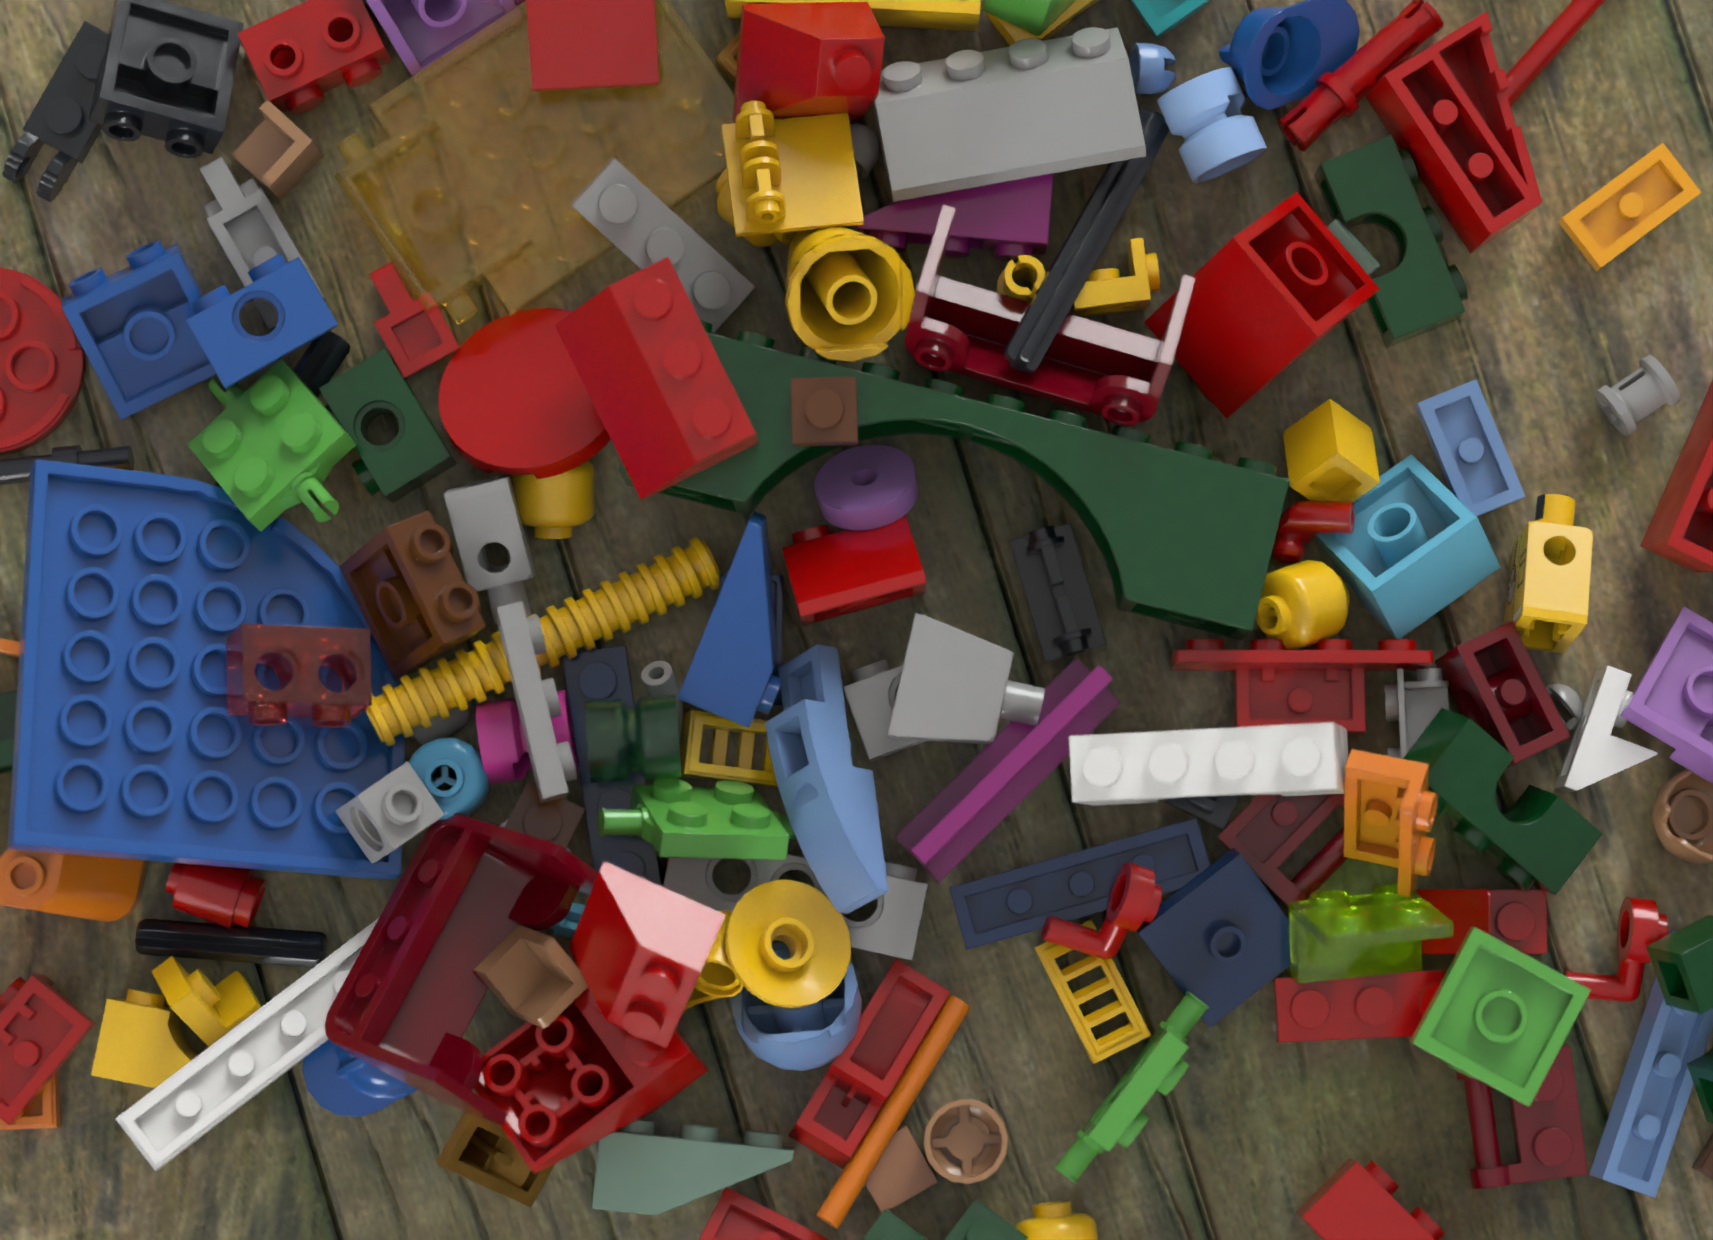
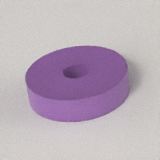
M882 444L861 445L840 452L820 468L814 481V489L822 516L832 525L847 530H871L891 524L908 513L919 496V484L912 459L904 451Z

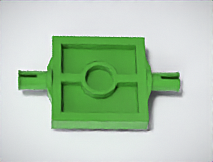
M280 359L245 391L238 384H235L228 388L226 392L212 378L209 383V391L215 395L225 409L187 445L244 516L262 532L282 512L301 502L306 505L314 518L319 522L331 519L319 502L336 515L339 510V503L323 487L322 483L332 467L357 444L296 372L283 359Z
M673 778L657 779L653 785H632L630 810L601 808L598 814V832L600 836H637L638 839H644L652 844L659 857L786 860L789 840H797L787 814H779L778 811H772L756 788L745 782L735 780L719 781L715 787L691 786L683 780Z
M1189 991L1186 992L1184 998L1167 1020L1159 1023L1158 1026L1160 1028L1157 1029L1082 1128V1131L1078 1130L1076 1133L1078 1137L1054 1168L1076 1184L1079 1177L1098 1153L1102 1154L1104 1150L1110 1152L1117 1142L1125 1148L1132 1143L1149 1119V1116L1141 1110L1154 1092L1157 1090L1166 1096L1187 1070L1189 1064L1181 1059L1182 1055L1189 1048L1185 1044L1187 1042L1186 1036L1204 1012L1209 1009V1006Z

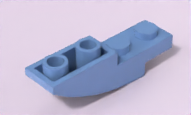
M816 644L778 668L779 678L783 679L780 685L783 712L765 722L779 792L802 852L836 911L848 914L888 892L886 864L883 854L878 815L879 807L876 799L873 770L853 767L851 741L848 734L843 694L844 686L841 678L838 648Z

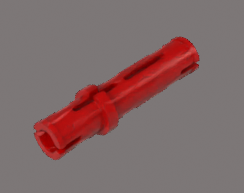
M1412 0L1399 15L1368 40L1342 66L1338 67L1333 73L1326 71L1316 80L1317 87L1300 104L1278 120L1277 124L1283 135L1292 145H1297L1300 151L1305 152L1332 124H1335L1342 116L1350 118L1360 108L1358 102L1366 96L1386 73L1403 63L1412 52L1444 26L1437 11L1428 2Z

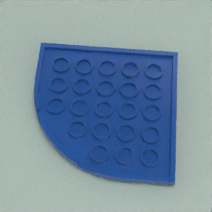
M36 459L30 469L8 849L395 880L400 877L402 845L371 864L335 812L405 763V736L403 733L395 736L396 743L389 747L385 742L381 743L362 704L365 702L363 698L365 694L371 692L376 697L383 693L382 686L390 684L392 688L399 686L398 680H394L339 566L314 541L282 517L277 520L275 519L261 532L244 516L223 488L198 480L166 474Z

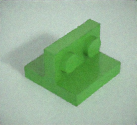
M1470 927L1409 1043L1447 1063L1446 1066L1466 1077L1479 1080L1523 1105L1530 1107L1591 990L1480 929Z

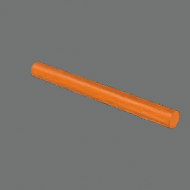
M950 994L948 995L888 1098L883 1103L816 1216L837 1229L840 1227L970 1009V1006L961 999Z

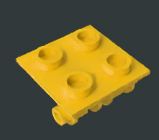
M754 100L748 101L741 106V113L737 115L735 123L721 125L736 237L864 225L848 113L774 120L773 113L766 109L765 103Z

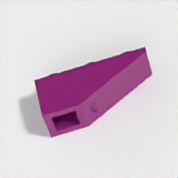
M1053 173L901 200L864 215V225H857V232L878 238L889 244L897 252L906 251L907 243L931 245L944 204L956 208L945 257H968L970 255V248L995 250V259L1006 262L1010 260L1017 262V256L1045 255L1048 245Z

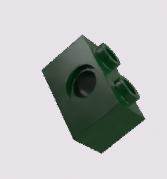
M385 349L380 350L319 388L328 403L324 407L357 444L355 449L361 458L351 463L371 496L382 491L384 496L391 503H394L457 464L409 384L402 376L393 358ZM382 414L396 416L399 422V431L394 440L386 445L371 444L367 437V429L370 422Z

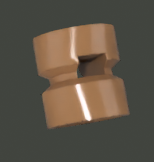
M959 1099L946 1103L933 1113L925 1128L923 1144L929 1163L939 1175L951 1182L971 1184L987 1179L999 1169L1006 1157L1008 1135L1003 1120L993 1108L981 1101Z

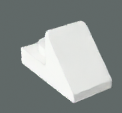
M1608 665L1596 670L1583 706L1581 721L1573 733L1554 789L1564 793L1577 791L1658 755L1653 750L1611 735L1613 726L1622 729L1627 721L1620 715L1633 693L1627 690L1632 674Z

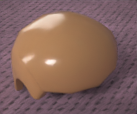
M1686 768L1677 772L1660 786L1652 813L1653 826L1664 848L1684 862L1693 865L1713 864V784Z

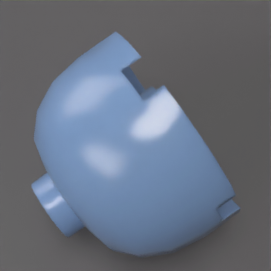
M783 942L772 944V949L779 958L783 960L789 959V949ZM850 962L847 972L838 987L821 1001L800 1008L775 1006L757 998L745 987H743L740 993L730 997L737 1030L745 1044L756 1057L783 1070L805 1071L824 1066L835 1059L854 1038L862 1014L861 995L854 967Z

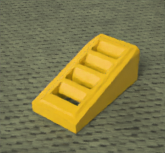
M695 710L684 712L682 741L677 748L675 776L712 781L735 780L749 785L778 788L765 722L768 720L753 718L748 728L714 713ZM703 729L713 730L709 764L699 763ZM729 732L739 733L735 767L725 766ZM755 734L765 735L761 771L751 769Z
M1092 919L1080 924L1097 930ZM1047 941L1034 947L1091 1063L1095 1064L1151 1036L1112 958L1101 959L1090 955L1060 970L1055 959L1070 952L1072 949ZM1098 966L1101 967L1105 975L1104 978L1074 993L1071 992L1067 984L1068 981ZM1112 989L1117 999L1116 1001L1086 1016L1083 1015L1078 1005ZM1124 1013L1129 1024L1097 1040L1095 1039L1091 1028Z

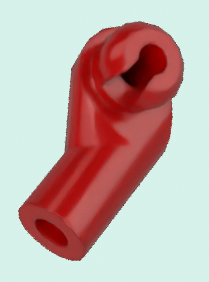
M1312 500L1294 503L1280 517L1271 553L1272 557L1282 563H1297L1305 555L1304 545L1310 542L1317 533L1352 534L1355 524L1354 503Z

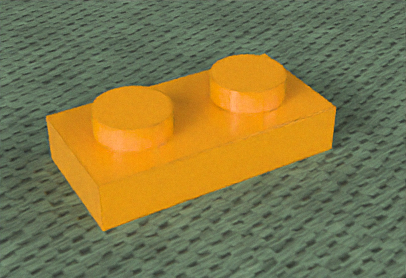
M1662 142L1563 216L1558 223L1597 272L1702 192Z

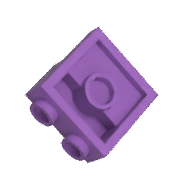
M1684 606L1676 615L1620 716L1672 746L1674 749L1669 756L1670 759L1713 784V623Z

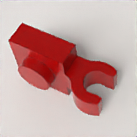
M392 262L369 274L390 314L375 321L374 324L405 380L454 355L460 349L457 340L430 292L413 301Z

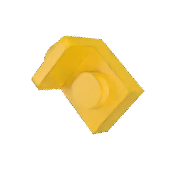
M1143 237L1129 240L1127 258L1130 276L1120 277L1119 269L1116 268L1092 270L1071 307V315L1087 317L1145 310L1148 308L1151 301L1150 292L1160 291V274L1156 253L1145 254Z
M173 956L151 971L170 1008L208 1047L261 1008L249 983L239 971H234L216 986L212 984L200 969H196L189 974Z

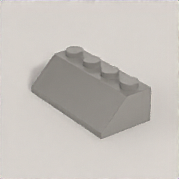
M1090 27L1081 29L1072 36L1044 41L1039 39H1023L1013 43L1010 47L983 52L962 50L944 59L921 63L900 61L890 64L881 70L879 95L873 102L878 139L893 202L1147 156L1129 58L1118 27L1111 29Z

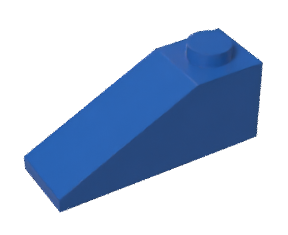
M755 511L748 522L677 699L748 728L756 710L767 715L769 714L783 680L771 675L778 658L767 518L765 515Z

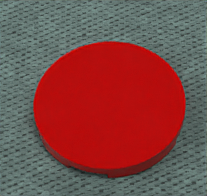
M0 268V456L32 447L53 433L73 409L81 391L85 374V351L62 309V299L36 278L26 273L6 268Z
M534 308L505 315L477 330L451 357L439 387V412L453 446L467 462L477 469L488 474L495 471L510 475L534 474L536 479L548 478L572 470L585 463L602 450L611 440L555 327V324L573 311L558 308Z

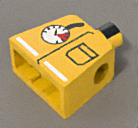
M1543 494L1538 496L1535 521L1527 522L1513 545L1503 625L1513 621L1526 649L1564 654L1587 625L1593 532L1588 528L1573 526L1576 500L1569 496L1560 494Z

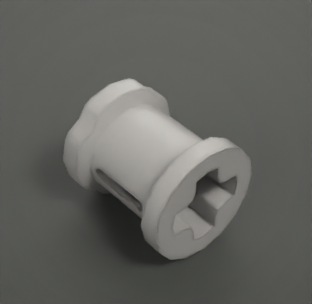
M1649 354L1639 360L1640 367L1612 387L1604 385L1595 392L1600 407L1614 427L1625 437L1637 429L1636 424L1664 404L1674 406L1681 401L1680 392L1669 373L1656 358Z

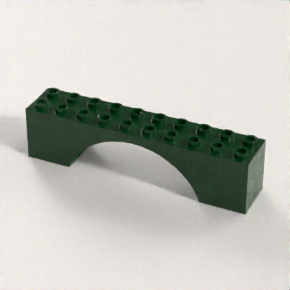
M700 320L756 432L758 444L658 493L750 516L764 497L786 477L810 461L835 449L847 446L793 447L791 378L856 376L858 442L897 435L940 436L982 446L1010 458L1036 474L1052 487L1076 512L1086 526L1105 561L1113 584L1118 610L1240 641L1252 632L1290 479L1275 476L1277 466L1264 461L1243 457L1239 458L1238 465L1212 460L1214 454L1212 449L1187 442H1176L1175 449L1173 450L1149 444L1150 434L1124 426H1114L1112 434L1099 432L1087 428V418L1070 412L1051 410L1049 419L1024 413L1026 405L1024 402L1002 395L988 394L986 403L961 397L963 391L961 386L943 380L926 378L924 387L899 381L900 372L898 370L879 364L864 362L861 371L838 366L836 364L837 360L827 359L810 347H800L798 355L774 349L775 340L747 331H738L735 340L715 335L711 332L713 325ZM621 461L619 472L626 485L634 487Z

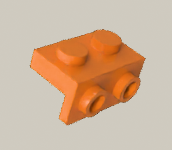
M1351 749L1345 765L1344 857L1398 868L1397 895L1411 898L1418 875L1429 876L1436 851V838L1426 837L1427 832H1430L1432 829L1438 803V794L1428 792L1429 764Z

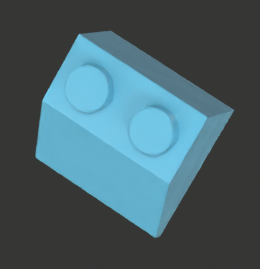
M1412 454L1382 474L1379 485L1353 501L1355 506V524L1352 534L1317 533L1314 536L1364 607L1395 639L1404 637L1501 568L1478 518Z

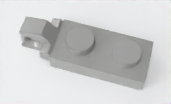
M222 156L200 168L201 173L216 197L215 200L203 206L209 216L206 220L243 285L246 287L253 283L247 272L268 259L282 254L284 260L288 263L299 257L324 301H327L268 196L262 188L259 189L255 180L252 178L240 185ZM254 300L253 302L266 325L273 331L278 323L276 309L266 301Z

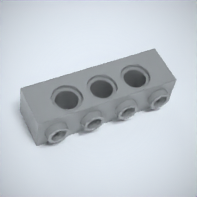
M788 842L786 860L743 859L750 868L751 880L748 887L739 894H725L715 883V870L718 864L725 858L669 857L663 888L716 911H732L737 902L754 887L769 881L780 880L785 873L794 870L808 874L813 881L814 888L825 894L806 858L790 855L792 842ZM885 862L888 892L877 897L875 913L869 919L861 922L851 921L843 914L842 916L849 930L852 948L912 960L928 884L915 881L918 869Z

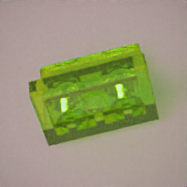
M1398 883L1376 885L1372 887V894L1349 896L1345 891L1331 889L1312 892L1310 900L1289 902L1291 977L1297 983L1422 971L1421 940L1452 937L1453 922L1415 891H1413L1411 898L1397 895Z

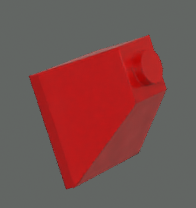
M868 2L742 4L733 106L734 123L737 115L741 113V106L748 101L754 100L765 103L766 109L773 113L774 120L848 113L849 121H859L879 95L885 40Z

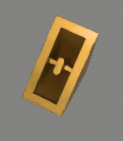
M466 1111L463 1113L436 1161L442 1168L530 1208L555 1166L553 1164L534 1174L499 1124Z

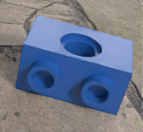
M278 254L247 272L253 283L231 295L226 286L223 285L191 304L197 314L187 319L186 322L225 389L239 383L338 326L299 257L286 263L282 254ZM254 300H263L270 303L278 314V323L275 329L264 336L251 335L240 324V313L243 307Z

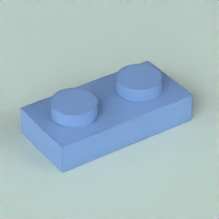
M1477 379L1418 402L1414 406L1449 491L1476 517L1526 497Z

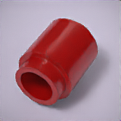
M174 863L165 891L174 895V909L229 929L234 927L235 924L250 928L261 905L267 880L254 876V869Z

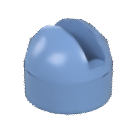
M1134 43L1132 45L1129 63L1135 94H1154L1168 89L1174 82L1176 73L1164 69L1165 66L1176 63L1174 55L1166 47L1154 43Z

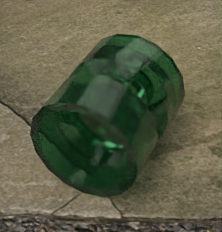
M676 695L640 697L635 707H627L621 698L585 701L591 784L626 782L632 771H639L646 780L682 778Z

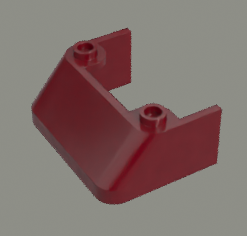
M943 204L916 289L904 341L906 349L914 356L915 361L929 370H949L1104 416L1108 421L1121 426H1132L1138 422L1151 419L1157 409L1172 366L1196 278L1183 275L1161 341L1067 314L1037 370L1030 374L1021 370L1016 371L1008 365V361L1003 356V351L1030 302L940 276L956 209Z
M457 813L448 819L437 820L425 833L334 999L325 1020L327 1038L346 1052L445 1104L503 1125L508 1113L472 1091L480 1079L483 1062L482 1054L477 1046L462 1038L489 989L474 969L518 925L533 930H545L562 921L569 913L578 891L587 894L591 893L599 872L560 844Z

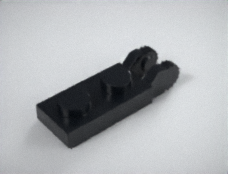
M87 21L83 22L22 130L25 133L15 143L3 168V177L13 183H18L30 170L43 144L59 151L51 159L37 187V196L48 202H52L59 195L77 163L82 164L103 127V124L88 121L98 68L105 54L108 33Z

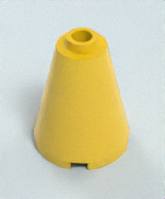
M844 227L798 231L794 235L788 251L785 306L791 327L807 346L827 359L854 362L878 355L888 347L887 342L895 336L900 328L902 330L905 329L909 323L915 290L911 271L894 248L878 238Z

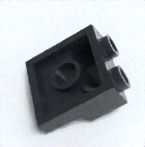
M115 0L105 54L98 68L88 121L103 124V132L107 136L119 141H135L141 135L165 141V149L178 157L196 158L201 156L203 152L212 154L225 131L241 41L237 33L243 30L244 23L165 0Z

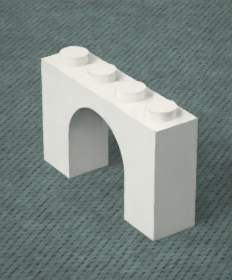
M1334 722L1069 736L1072 802L1093 806L1158 803V799L1202 796L1344 794L1345 765L1348 760L1347 729Z

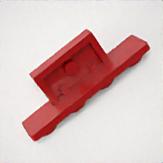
M1191 639L1185 641V650H1174L1171 656V670L1234 671L1235 727L1334 722L1346 728L1347 734L1361 735L1366 732L1365 671H1397V669L1403 668V671H1416L1417 669H1428L1433 665V651L1417 650V641L1409 639L1378 641V650H1352V641L1346 639H1322L1314 644V650H1288L1284 646L1282 639L1251 640L1249 642L1250 650H1224V640Z

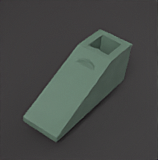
M638 1119L599 1140L592 1209L659 1215L793 1161L795 1147L782 1146L783 1134L746 1130L744 1132V1142L718 1139V1127L694 1124H680L679 1135L654 1133L655 1121Z

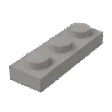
M613 157L570 204L640 269H644L669 257L698 318L713 325L712 333L723 324L755 288L750 281Z
M522 601L499 606L496 608L495 616L540 803L564 798L568 794L566 781L577 779L569 742L556 743L551 718L562 716L554 680L553 678L541 680L535 655L546 653V646L538 615L526 617Z

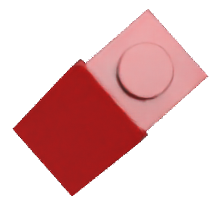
M1416 889L1415 954H1456L1470 927H1476L1524 954H1547L1546 891L1543 889H1529L1528 892L1521 889Z

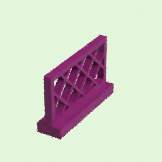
M1075 658L1045 688L1037 726L1011 721L994 738V742L988 744L894 838L940 883L1070 754L1069 736L1089 735L1121 704L1106 688L1113 678L1100 665L1090 672Z

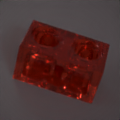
M242 624L226 639L228 715H248V723L259 726L285 724L288 722V717H312L313 726L335 728L350 725L351 719L356 718L372 705L370 629ZM256 664L268 665L277 673L280 682L279 690L266 689L258 682L255 676ZM320 666L330 667L339 674L342 680L341 693L332 692L321 683L319 678Z

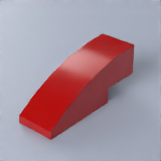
M895 959L861 1014L858 1030L854 1038L844 1051L833 1060L788 1136L843 1169L851 1159L883 1103L888 1098L950 994V991L900 960Z

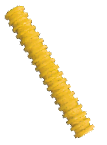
M697 536L689 539V547L682 549L680 545L671 548L672 555L666 558L662 554H658L653 557L654 564L646 566L644 562L635 565L636 572L631 575L626 571H622L617 574L618 581L612 584L606 579L599 583L600 589L592 592L590 588L581 591L582 598L575 601L572 597H568L563 600L564 607L558 610L554 605L545 608L546 615L539 618L544 636L546 653L535 655L540 674V667L547 663L551 668L559 665L558 658L564 655L568 659L576 657V649L584 646L589 651L595 648V640L599 638L608 642L613 639L612 632L618 629L622 633L631 631V623L638 621L641 625L649 622V614L656 612L658 616H662L667 613L666 606L672 603L676 607L685 605V597L689 595L694 599L703 596L702 589L709 586L712 590L718 589L720 571L706 543ZM499 631L491 634L492 641L484 644L481 640L474 642V650L468 653L464 649L455 651L456 658L449 662L444 657L436 661L438 667L430 671L427 666L418 669L420 676L411 679L409 675L401 677V685L392 688L390 684L382 686L383 693L376 697L371 692L363 696L365 702L362 704L381 743L385 742L389 747L396 743L394 737L402 733L408 738L414 735L412 728L420 724L424 729L432 726L431 719L440 716L442 720L450 718V710L458 707L462 712L469 708L467 702L476 698L477 702L481 703L487 700L485 693L494 690L496 694L504 692V684L510 682L511 678Z

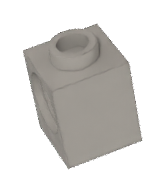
M408 761L335 811L371 864L394 851L445 815Z

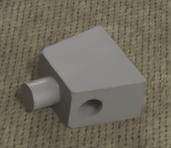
M503 474L451 487L444 493L467 583L476 592L486 589L494 624H497L495 613L496 608L499 606L522 601L526 617L532 615L523 580L533 578L537 571L527 528L522 523L512 475ZM492 542L504 545L509 563L504 566L490 564L487 559L485 545Z
M915 613L887 737L897 740L992 744L999 718L1037 726L1045 688L1008 680L1013 652L926 615Z

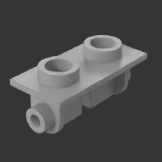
M1403 668L1397 669V683L1384 684L1386 722H1399L1400 747L1387 748L1388 756L1403 759L1440 709L1449 710V681L1442 680V668L1417 669L1416 682H1404Z

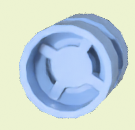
M1232 67L1217 69L1193 78L1171 89L1157 100L1171 134L1183 136L1184 142L1179 148V153L1193 183L1205 182L1227 174L1252 162L1267 151L1266 144L1254 117L1241 114L1240 110L1245 104L1246 99Z

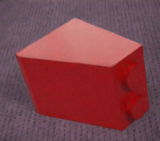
M1296 192L1234 236L1192 276L1196 280L1174 358L1200 387L1203 395L1227 419L1263 391L1380 288L1298 192ZM1177 291L1144 321L1160 341Z

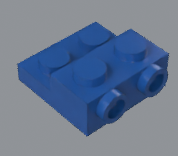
M160 240L145 244L126 256L129 267L108 277L103 268H97L84 273L68 284L72 294L62 298V309L120 420L216 375L214 368L186 322L187 319L197 314L191 304L203 297L204 294L178 244L164 249Z

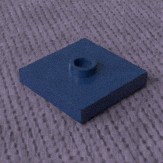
M1235 848L1231 849L1159 906L1151 923L1143 921L1136 930L1137 934L1181 993L1185 996L1186 992L1189 991L1209 1006V1009L1200 1017L1209 1028L1311 950L1247 861Z

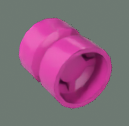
M566 690L557 691L562 716L551 718L556 743L569 742L577 772L578 760L569 700ZM511 698L476 704L478 741L483 769L487 774L489 785L525 780L529 769H532L517 704Z

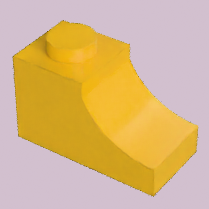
M128 988L126 999L109 998L106 1001L91 1076L156 1088L196 1058L198 1054L194 1052L184 1038L179 1025L180 1017L171 1008L164 1007L165 997L163 994Z

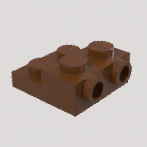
M430 510L385 527L339 566L394 680L416 672L440 653L462 645L486 627L481 617V605L478 594L471 585L464 582L453 559V548L449 535L444 528L435 523Z

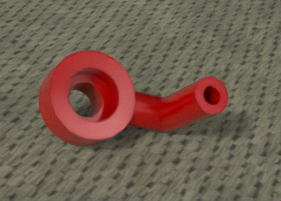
M1126 862L1121 867L1109 895L1106 918L1100 931L1049 915L1043 926L1042 940L1101 959L1113 958L1118 953L1128 930L1136 931L1143 921L1151 923L1158 912L1162 898V887L1155 884L1154 870L1130 862Z
M1626 897L1620 908L1617 925V950L1619 955L1617 976L1564 971L1563 975L1590 989L1591 991L1587 999L1632 1002L1636 1000L1641 991L1645 963L1651 962L1646 946L1668 935L1667 915L1665 913H1658L1657 904L1654 899Z

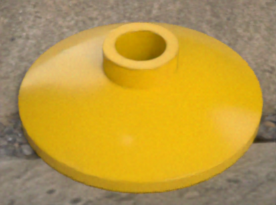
M774 880L754 887L734 906L725 930L726 954L735 976L750 993L775 1006L800 1008L821 1001L838 987L849 966L851 940L842 914L836 911L825 894L802 882ZM778 940L786 944L789 949V959L783 960L775 954L772 949V941Z

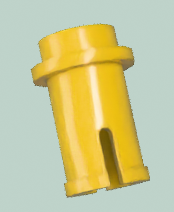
M1031 255L1017 256V263L1014 264L1013 260H1010L1006 268L1001 272L997 280V293L1031 303L1045 278V270L1037 258ZM1026 279L1032 284L1033 288L1030 291L1028 287H1020L1014 280Z

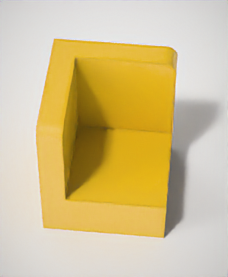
M1328 399L1284 431L1283 439L1290 487L1312 501L1353 502L1380 484L1371 428L1332 399Z

